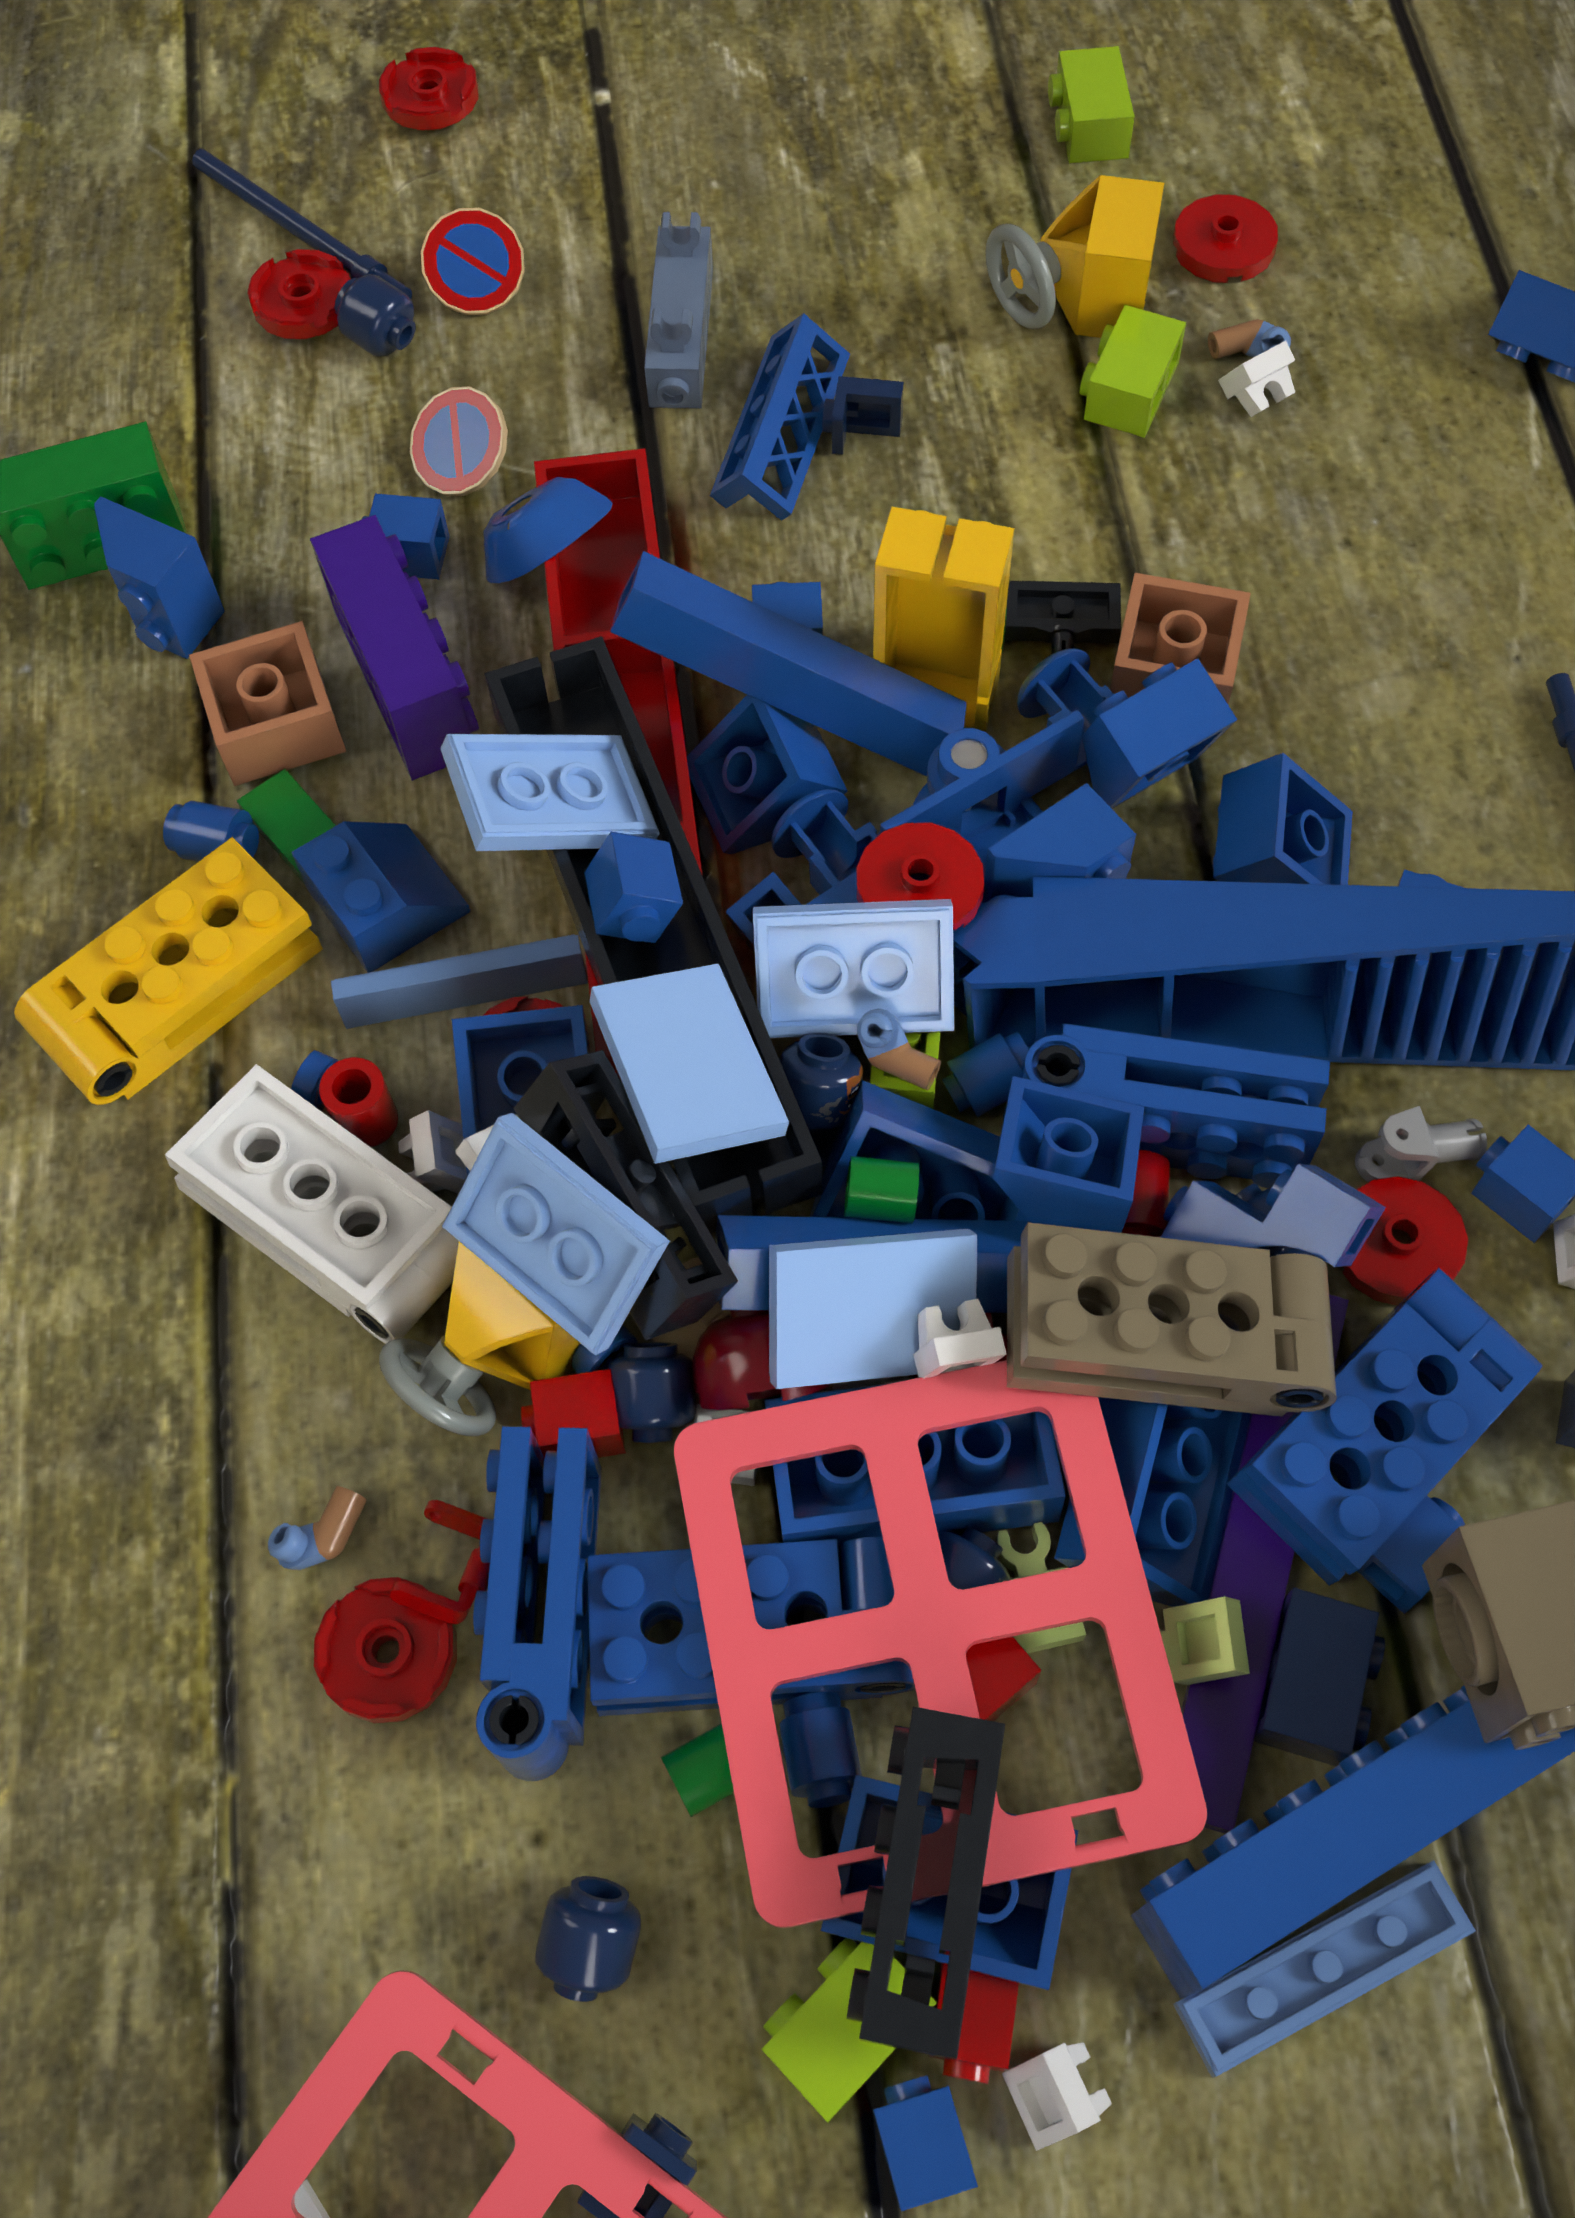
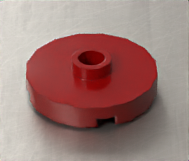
M426 47L411 50L405 53L407 60L401 61L396 65L394 59L385 67L379 78V93L382 106L390 119L403 127L421 131L442 129L460 122L472 112L479 99L475 69L471 63L470 65L464 63L462 55L449 49Z
M1215 194L1195 200L1182 210L1175 222L1173 245L1177 249L1176 257L1180 265L1194 276L1214 283H1228L1229 277L1242 276L1241 281L1254 278L1268 268L1275 255L1278 243V226L1270 212L1257 202L1238 195Z
M296 249L285 252L287 259L274 263V259L271 258L263 263L251 277L247 293L255 320L267 332L284 339L305 340L324 335L338 326L337 314L334 308L335 300L343 285L351 279L349 273L344 270L343 264L335 256L319 250Z
M931 822L904 823L883 831L865 847L856 867L857 901L861 903L951 899L953 904V930L958 929L962 924L964 928L975 918L983 899V863L973 845L956 831ZM921 873L929 875L930 878L918 881L910 876Z
M1399 1176L1371 1180L1356 1189L1386 1208L1352 1265L1343 1266V1274L1354 1288L1375 1301L1398 1305L1438 1267L1452 1280L1455 1279L1466 1261L1468 1236L1462 1216L1444 1194L1422 1181ZM1399 1229L1405 1231L1411 1237L1412 1243L1403 1244L1398 1242L1393 1237L1392 1230Z
M399 1577L369 1579L355 1586L354 1591L346 1594L341 1601L337 1599L325 1612L314 1638V1669L326 1694L348 1715L374 1724L404 1721L427 1709L447 1687L457 1662V1632L453 1624L397 1604L390 1598L389 1594L393 1584L398 1581L407 1582L427 1590L421 1584ZM388 1641L398 1642V1656L389 1663L378 1662L377 1652L381 1645Z

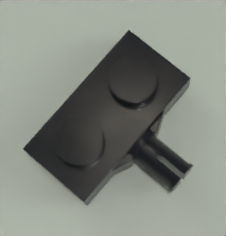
M1009 580L1004 641H1042L1051 643V654L1065 649H1073L1074 643L1079 642L1119 643L1121 634L1120 583Z

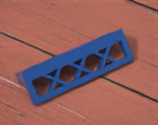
M804 313L770 338L709 495L725 509L749 494L781 521L793 512L823 430L825 399H834L838 377L843 375L850 356L847 350ZM812 347L830 361L826 372L817 373L810 352ZM798 386H806L813 407L811 412H802L795 391ZM791 425L798 446L797 452L787 453L780 432L782 426ZM776 466L783 487L781 495L762 480L766 467Z

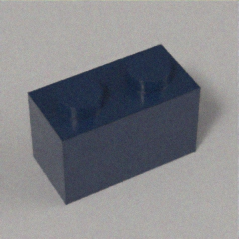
M1292 1588L1283 1602L1254 1742L1335 1767L1351 1756L1352 1749L1359 1751L1364 1747L1372 1715L1371 1708L1361 1705L1366 1678L1371 1680L1377 1678L1385 1651V1638L1375 1635L1379 1612L1298 1588Z

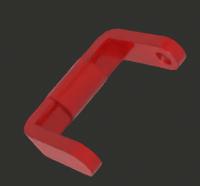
M430 1500L424 1510V1515L428 1520L479 1540L483 1520L487 1519L440 1500ZM480 1545L479 1548L472 1550L458 1585V1590L461 1593L458 1602L402 1581L393 1584L389 1596L397 1604L450 1624H459L466 1619L477 1591L487 1590L490 1563L481 1562Z

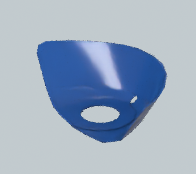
M555 477L521 495L510 504L495 512L484 530L486 580L490 583H503L530 572L561 552L592 528L611 510L613 503L606 496L577 479ZM532 497L521 508L504 516L513 506L526 498Z

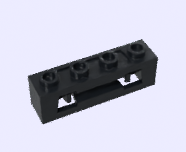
M603 1050L549 1062L514 1107L518 1117L667 1239L668 1237L663 1230L681 1226L702 1262L701 1265L686 1269L677 1257L687 1246L685 1240L678 1236L672 1243L668 1244L630 1310V1314L645 1340L698 1322L739 1282L669 1162L654 1163L624 1086ZM605 1098L624 1130L611 1136L609 1135L616 1128L615 1120L613 1118L597 1119L595 1116Z
M913 1707L910 1728L897 1725L894 1727L887 1773L902 1775L897 1807L886 1804L881 1806L874 1849L875 1853L889 1855L884 1888L873 1885L868 1886L861 1926V1935L875 1937L870 1971L858 1968L854 1970L847 2011V2019L862 2022L859 2036L860 2041L953 2060L957 2059L1005 1723ZM923 1768L936 1769L931 1805L955 1810L959 1809L964 1771L977 1770L970 1815L960 1813L939 1948V1954L949 1956L942 2008L940 2010L929 2006L936 1960L907 1954L901 1995L888 1991L895 1945L905 1947L926 1812V1806L918 1805Z

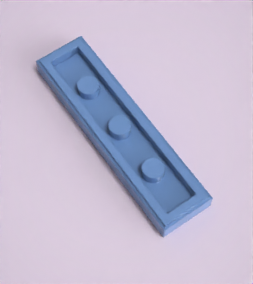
M573 934L338 978L331 981L334 1003L346 1029L582 985L587 984L588 981L578 935Z
M1433 1860L1224 1975L1204 1989L1175 2002L1173 2005L1208 2072L1213 2078L1476 1932Z

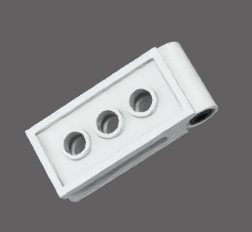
M257 1064L165 1154L169 1166L178 1172L174 1179L179 1190L346 1316L350 1317L352 1315L364 1329L385 1344L391 1340L403 1338L453 1283L459 1240L442 1227L452 1206Z

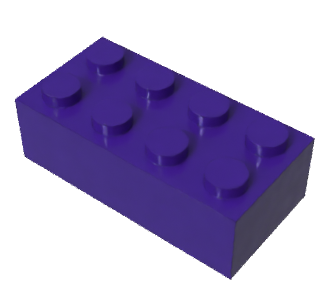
M376 515L310 538L334 613L411 780L413 781L446 768L441 752V746L446 735L471 734L479 730V725L472 706L466 697L470 695V690L457 661L450 663L447 655H443V653L449 652V647L437 618L429 619L426 612L422 613V611L428 609L422 587L416 575L409 577L406 571H402V569L408 567V563L396 534L386 537Z

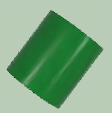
M850 1156L844 1216L913 1224L918 1197L919 1163Z
M722 1723L661 1757L691 1817L734 1793Z

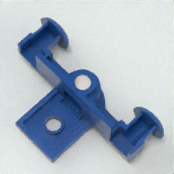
M1073 648L1053 653L1031 670L1023 681L1017 697V707L1023 717L1035 718L1047 713L1051 716L1048 718L1045 729L1007 751L997 744L990 734L980 729L962 728L949 733L932 752L928 762L927 783L918 793L913 805L881 823L880 833L878 834L871 822L857 830L852 828L844 818L848 810V799L843 793L837 790L825 789L807 794L793 803L777 821L772 833V848L775 854L781 858H793L803 854L809 862L810 884L821 895L856 872V867L865 847L883 831L904 823L931 822L956 831L973 845L983 863L985 878L988 848L1043 812L1031 796L1087 764L1082 735L1097 718L1093 713L1094 708L1114 694L1106 685L1100 687L1088 674L1090 657L1085 651Z

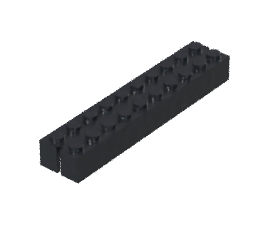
M600 636L549 653L559 700L553 702L548 701L542 667L538 657L484 673L494 715L501 734L621 735L660 834L656 840L670 842L683 904L656 943L631 941L625 938L596 934L584 872L600 848L546 850L598 986L719 963L789 1120L785 1136L668 1161L710 1234L716 1232L718 1215L753 1216L752 1206L759 1203L762 1204L765 1214L822 1195L821 1158L603 637Z

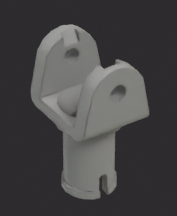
M1420 1106L1391 1115L1379 1129L1378 1136L1381 1137L1366 1142L1356 1153L1355 1166L1360 1176L1367 1182L1396 1176L1420 1181L1436 1163L1479 1160L1486 1152L1487 1136L1486 1133L1468 1135L1469 1132L1480 1131L1483 1128L1481 1122L1473 1118L1460 1122L1429 1125L1425 1121ZM1372 1160L1376 1161L1379 1166L1375 1165Z

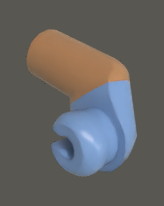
M1259 319L1213 331L1208 335V347L1214 359L1239 352L1254 358L1284 341L1287 342L1289 348L1291 345V337L1284 328L1274 326Z
M878 1008L865 1013L858 1023L857 1034L871 1065L928 1091L939 1072L941 1061L911 1048L899 1021L887 1010Z
M336 1486L318 1522L300 1527L283 1523L272 1531L268 1540L270 1555L278 1559L282 1567L291 1570H302L336 1558L344 1550L367 1502L366 1498L352 1490Z

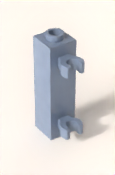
M663 212L661 226H658L644 367L648 404L651 408H702L713 278L711 227H701V218L697 212H691L690 226H673L670 212Z

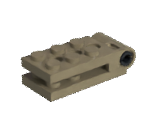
M1028 1222L1021 1233V1247L1014 1246L1007 1257V1387L1281 1417L1286 1412H1310L1327 1408L1334 1404L1337 1399L1327 1264L1322 1259L1307 1254L1293 1253L1270 1257V1250Z

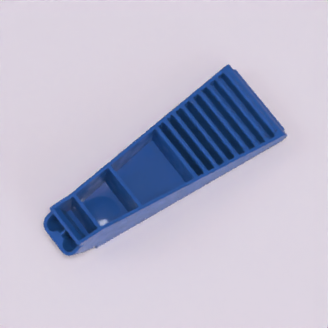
M1033 876V897L996 896L988 902L981 903L975 918L964 928L962 924L958 929L953 930L954 1005L967 1017L970 1049L998 1033H1001L1004 1038L1015 1031H1018L1028 1049H1030L1036 1041L1043 1037L1062 1035L1064 1024H1072L1328 1060L1330 1062L1575 1070V891Z

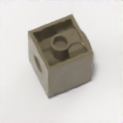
M1575 1500L1458 1527L1422 1564L1433 1596L1434 1615L1443 1648L1453 1669L1464 1683L1484 1743L1510 1737L1514 1750H1522L1555 1741L1561 1738L1560 1732L1575 1728Z

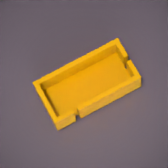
M892 506L875 562L873 659L967 702L964 728H976L986 732L999 682L1001 647L1004 635L1015 528L994 525L986 521H972L960 518L957 526L946 525L947 516L933 514L924 510L915 511Z

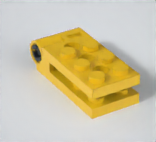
M231 837L28 988L18 1000L14 1014L22 1027L92 1104H108L123 1095L129 1100L323 950L319 938L309 929L312 926V922L308 913Z

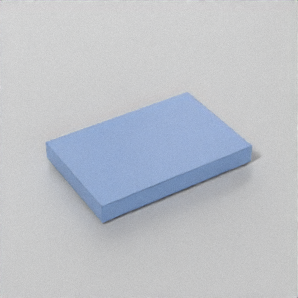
M447 734L441 746V752L476 851L598 849L602 846L610 831L650 839H657L660 834L621 735Z
M951 899L753 907L757 1008L770 1038L803 1037L812 1033H826L834 1036L858 1035L857 1026L862 1016L868 1011L878 1008L893 1014L899 1021L904 1033L954 1031L953 904Z
M719 963L592 987L590 995L591 1007L655 1164L785 1136L789 1120Z
M513 1113L497 1118L442 1225L451 1235L595 1356L609 1349L670 1242L664 1235Z
M970 1229L769 1245L770 1383L776 1389L917 1375L913 1354L919 1350L918 1314L926 1307L939 1305L944 1324L952 1330H959L960 1320L957 1314V1307L964 1301L976 1299L977 1234Z

